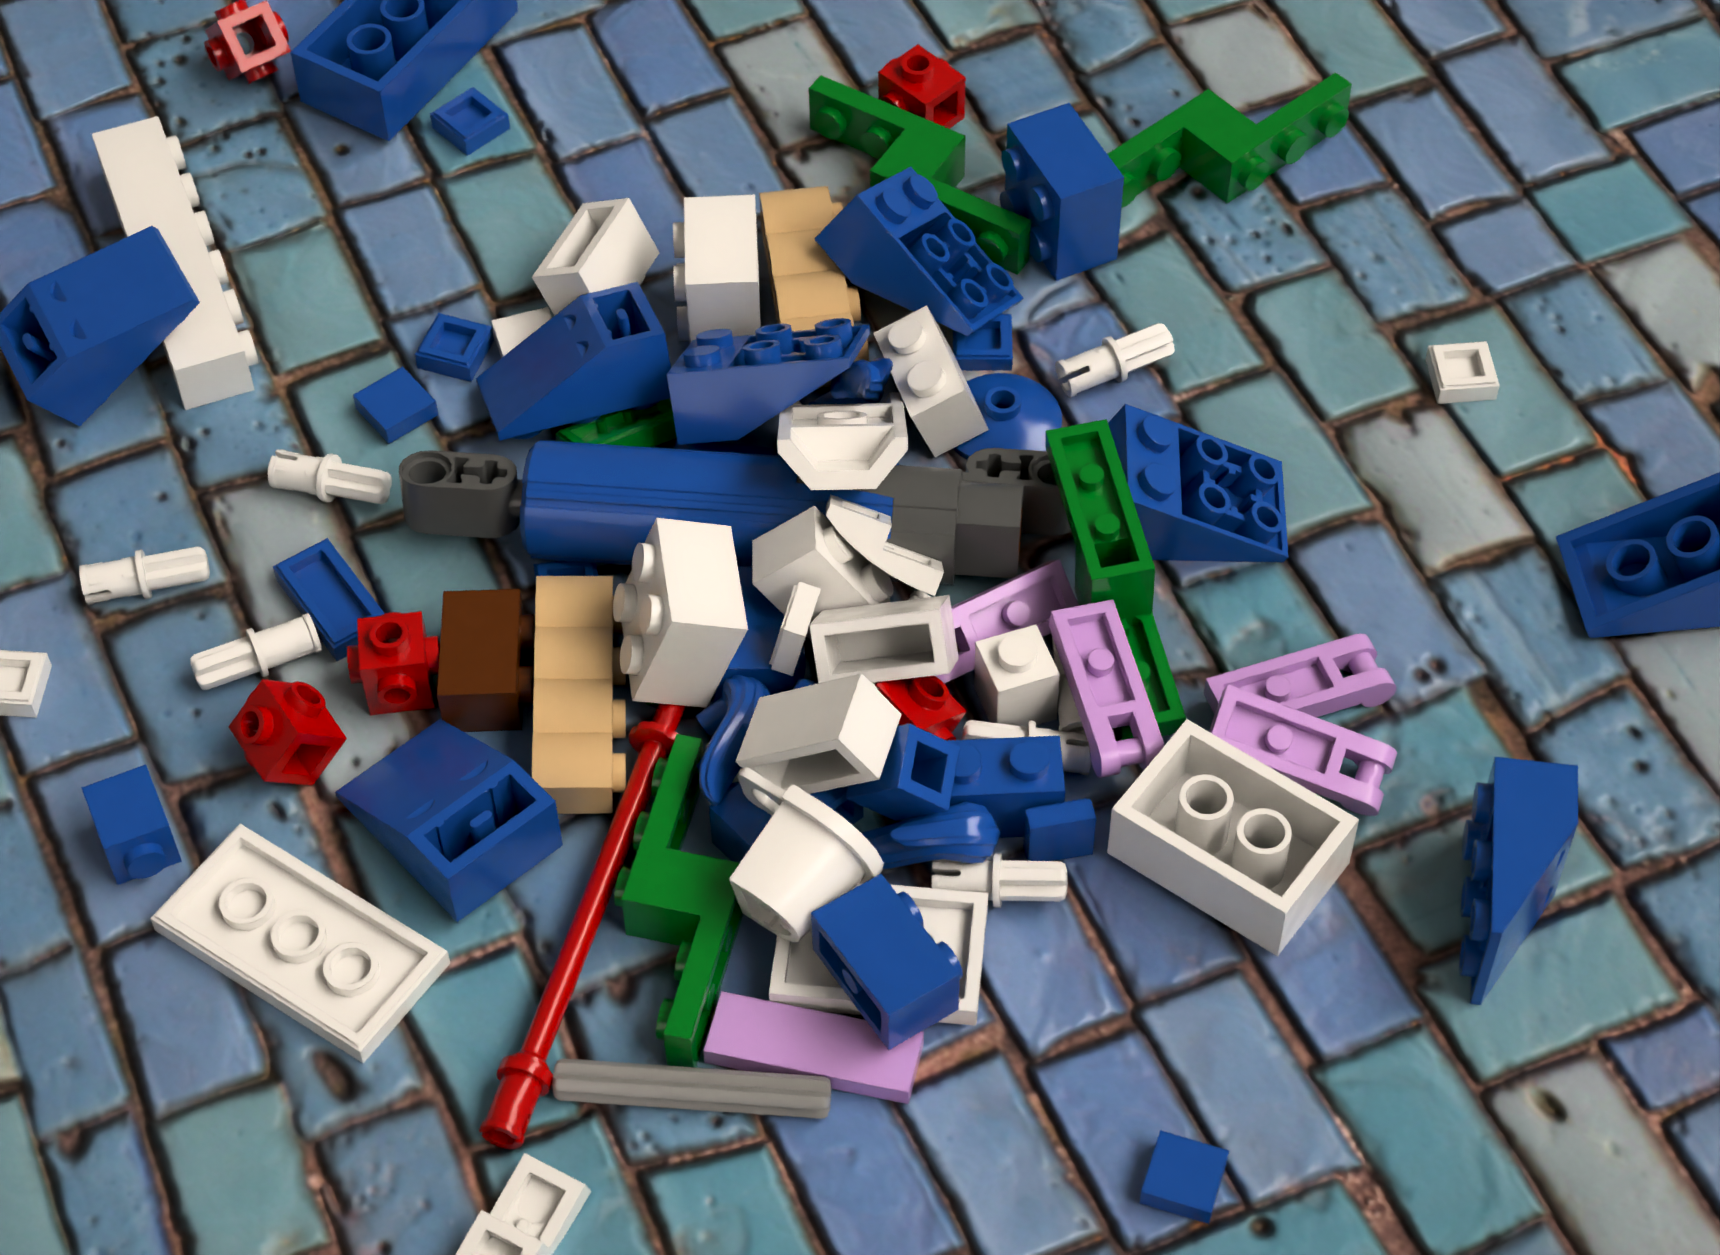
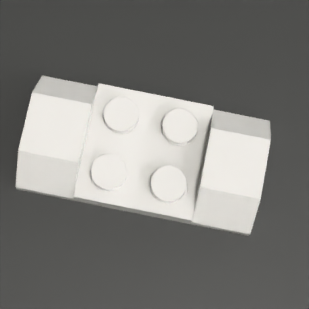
M900 392L889 393L882 403L802 405L800 401H797L780 412L777 452L810 490L877 489L908 451L904 403Z

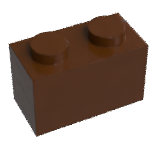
M520 589L443 591L437 698L442 720L463 732L522 730L523 704H533L534 669L532 665L525 666V652H534L535 614H524Z

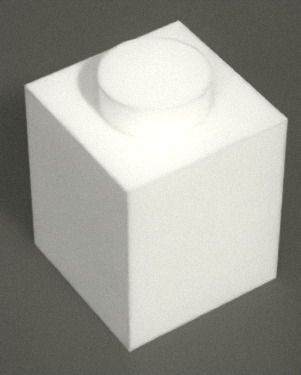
M1036 624L975 642L974 688L989 722L1027 727L1028 720L1035 721L1036 725L1057 719L1060 673Z

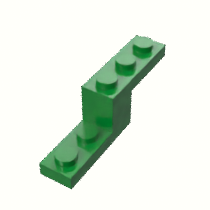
M1335 72L1258 124L1248 119L1211 90H1205L1107 154L1124 176L1122 208L1129 205L1138 194L1158 181H1165L1170 178L1178 168H1181L1227 204L1247 190H1255L1268 176L1286 164L1297 162L1308 149L1326 137H1334L1343 129L1349 118L1348 105L1352 84Z
M822 75L809 87L810 129L829 139L837 140L879 159L870 170V187L911 166L918 175L925 177L931 182L937 191L938 199L950 213L971 229L976 243L993 263L1017 275L1021 272L1029 261L1031 220L955 188L965 176V135Z
M1107 419L1046 430V451L1076 544L1074 590L1079 606L1114 600L1161 735L1175 734L1185 722L1186 716L1153 616L1155 566ZM1129 725L1117 728L1120 740L1134 738Z
M676 734L669 758L660 757L656 763L651 787L652 796L656 797L651 812L642 811L637 819L633 837V849L637 851L632 868L623 866L620 870L615 887L614 904L623 909L626 935L680 946L674 973L675 980H679L680 983L675 999L665 998L661 1004L656 1024V1039L664 1041L667 1066L697 1067L743 913L729 881V878L740 863L681 851L701 791L699 770L696 765L704 755L701 738Z

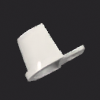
M743 767L738 774V779L744 795L753 804L772 815V817L733 872L729 881L744 915L783 939L799 942L812 929L811 913L851 891L858 883L863 884L879 875L883 870L884 862L874 846L859 830L823 802L792 783L785 791L752 769Z

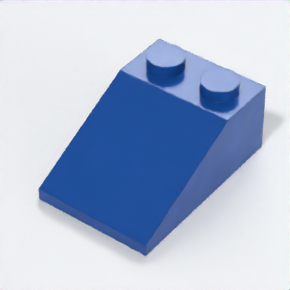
M1720 472L1555 536L1586 632L1590 638L1720 627Z

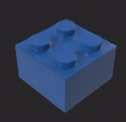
M1066 103L1008 123L1006 150H1003L1001 153L1005 172V191L1000 193L1001 208L1031 220L1030 254L1036 262L1042 261L1056 281L1116 260L1118 256L1124 176L1072 105Z

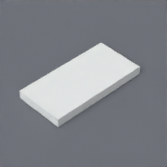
M239 824L150 918L155 931L363 1064L450 965L447 950L242 824Z

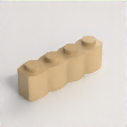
M828 186L759 193L761 231L776 324H789L792 331L815 329V324L829 319H850L852 326H854L853 322L861 321L858 287H847L846 279L848 278L814 239L843 209L842 202L831 203ZM867 340L854 362L863 359L869 361ZM832 379L817 389L830 388Z
M536 576L532 778L556 801L558 814L612 813L613 793H623L626 788V753H613V738H626V699H613V685H626V674H623L620 668L621 647H613V634H623L622 622H616L613 616V576Z

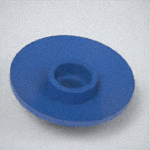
M993 373L973 378L967 381V384L989 430L953 449L966 460L974 452L986 448L1046 451L1045 431L1062 428L1060 406L1049 390L1038 382L1024 376L1009 373Z

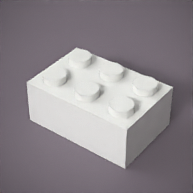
M1186 719L1112 808L1107 853L1278 957L1350 863L1359 819Z

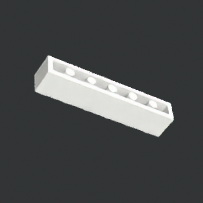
M158 116L93 133L92 137L102 172L125 238L150 226L157 228L200 301L187 318L162 341L185 410L255 390L249 366L259 364L256 349L249 330L238 332L235 325L244 323L242 312L234 289L222 291L221 285L229 283L228 275L219 249L210 252L207 250L206 246L215 243L205 211L193 212L192 208L200 206V201L191 173L179 174L178 170L185 169L186 163L177 136L166 138Z

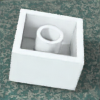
M755 195L684 197V222H673L674 257L685 258V263H676V266H673L675 302L687 301V306H677L678 341L691 343L692 340H696L697 334L714 329H730L733 336L755 335V330L761 327Z
M656 518L645 543H638L636 545L630 575L626 583L618 584L613 599V616L616 622H622L624 636L620 650V668L623 674H629L632 701L707 708L748 630L731 526Z

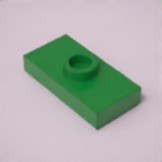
M669 399L661 400L655 406L644 410L625 409L601 415L592 422L576 424L555 433L556 441L654 447L677 438L671 400Z

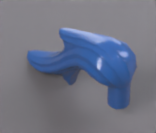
M876 358L870 362L864 359L853 362L850 368L832 379L830 392L813 400L808 405L879 403L883 397L884 387L888 382L893 367L892 360L889 358Z
M733 675L731 678H726L723 684L722 697L696 715L704 730L710 736H713L702 759L696 765L699 770L701 792L712 806H717L723 800L729 786L741 769L735 761L759 697L771 695L767 687L754 677Z
M966 801L949 806V811L918 816L861 833L879 853L884 862L883 869H890L934 860H949L969 864L983 863L987 857L994 854L1000 830L993 816L984 805Z

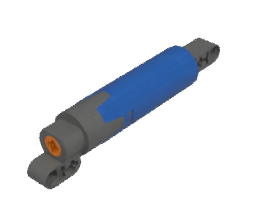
M539 440L530 448L526 457L522 480L517 479L516 466L510 459L494 454L435 450L420 451L409 455L399 465L404 521L409 528L424 534L498 538L510 534L520 524L522 545L531 556V559L632 565L636 545L638 543H645L656 518L731 526L737 566L752 567V540L813 506H816L826 517V505L830 494L891 516L892 527L886 542L941 561L944 574L939 585L954 586L955 575L1014 578L1018 576L1021 533L1063 535L1071 532L1047 451L1005 448L982 449L969 456L966 462V472H962V469L906 466L897 463L877 489L810 490L785 460L777 455ZM889 575L891 582H902Z

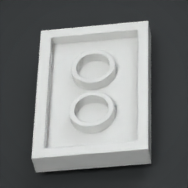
M891 885L897 894L904 891L913 899L922 915L924 929L936 944L941 941L945 942L953 950L962 967L963 977L960 979L959 1010L938 1022L976 1026L988 911V893ZM812 929L799 942H791L777 935L769 988V1001L823 1012L862 1015L812 948Z

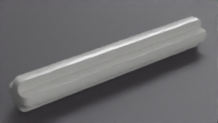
M563 1058L556 1062L552 1078L554 1098L559 1101L819 1119L828 1116L831 1106L832 1086L830 1079L825 1076Z

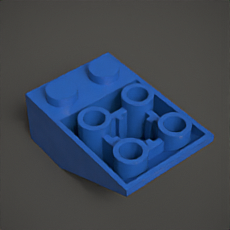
M911 166L857 194L814 238L852 284L914 312L927 305L936 322L966 336L977 331L1024 299L1014 287L1013 280L1008 272L1000 265L992 262L976 243L971 229L950 213L938 199L937 191L931 182L925 177L918 175Z
M150 226L29 282L0 312V348L27 401L81 426L126 378L147 359L161 342L187 318L200 301L160 231L154 226Z
M634 282L580 295L478 376L476 381L499 441L509 438L528 439L538 435L545 429L569 423H589L598 419L601 415L625 409L644 410L655 406L661 400L669 399L667 372L671 369L665 332L639 282Z
M836 318L818 322L815 324V329L792 331L789 324H771L756 329L755 335L733 336L730 329H714L697 334L696 340H692L667 372L678 445L739 440L850 368L870 335L869 324L852 326L850 319Z
M1124 404L1108 422L1152 560L1284 562L1289 557L1282 461L1128 404Z
M442 719L427 727L335 792L336 797L456 922H459L563 846L556 801L512 758Z
M1494 757L1488 783L1477 782L1475 785L1472 820H1466L1462 841V859L1471 860V877L1465 876L1460 907L1461 917L1470 918L1469 935L1464 934L1462 937L1459 957V975L1471 977L1470 1004H1482L1555 895L1578 825V765Z

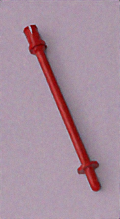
M659 704L652 721H642L637 726L631 728L628 736L629 743L639 755L520 1052L503 1057L496 1071L500 1083L486 1118L479 1128V1132H482L481 1136L491 1144L505 1149L521 1148L539 1097L546 1096L550 1091L553 1074L546 1063L547 1057L616 885L620 870L633 842L639 814L645 811L651 796L652 779L656 763L660 757L669 758L676 734H679L676 730L686 706Z

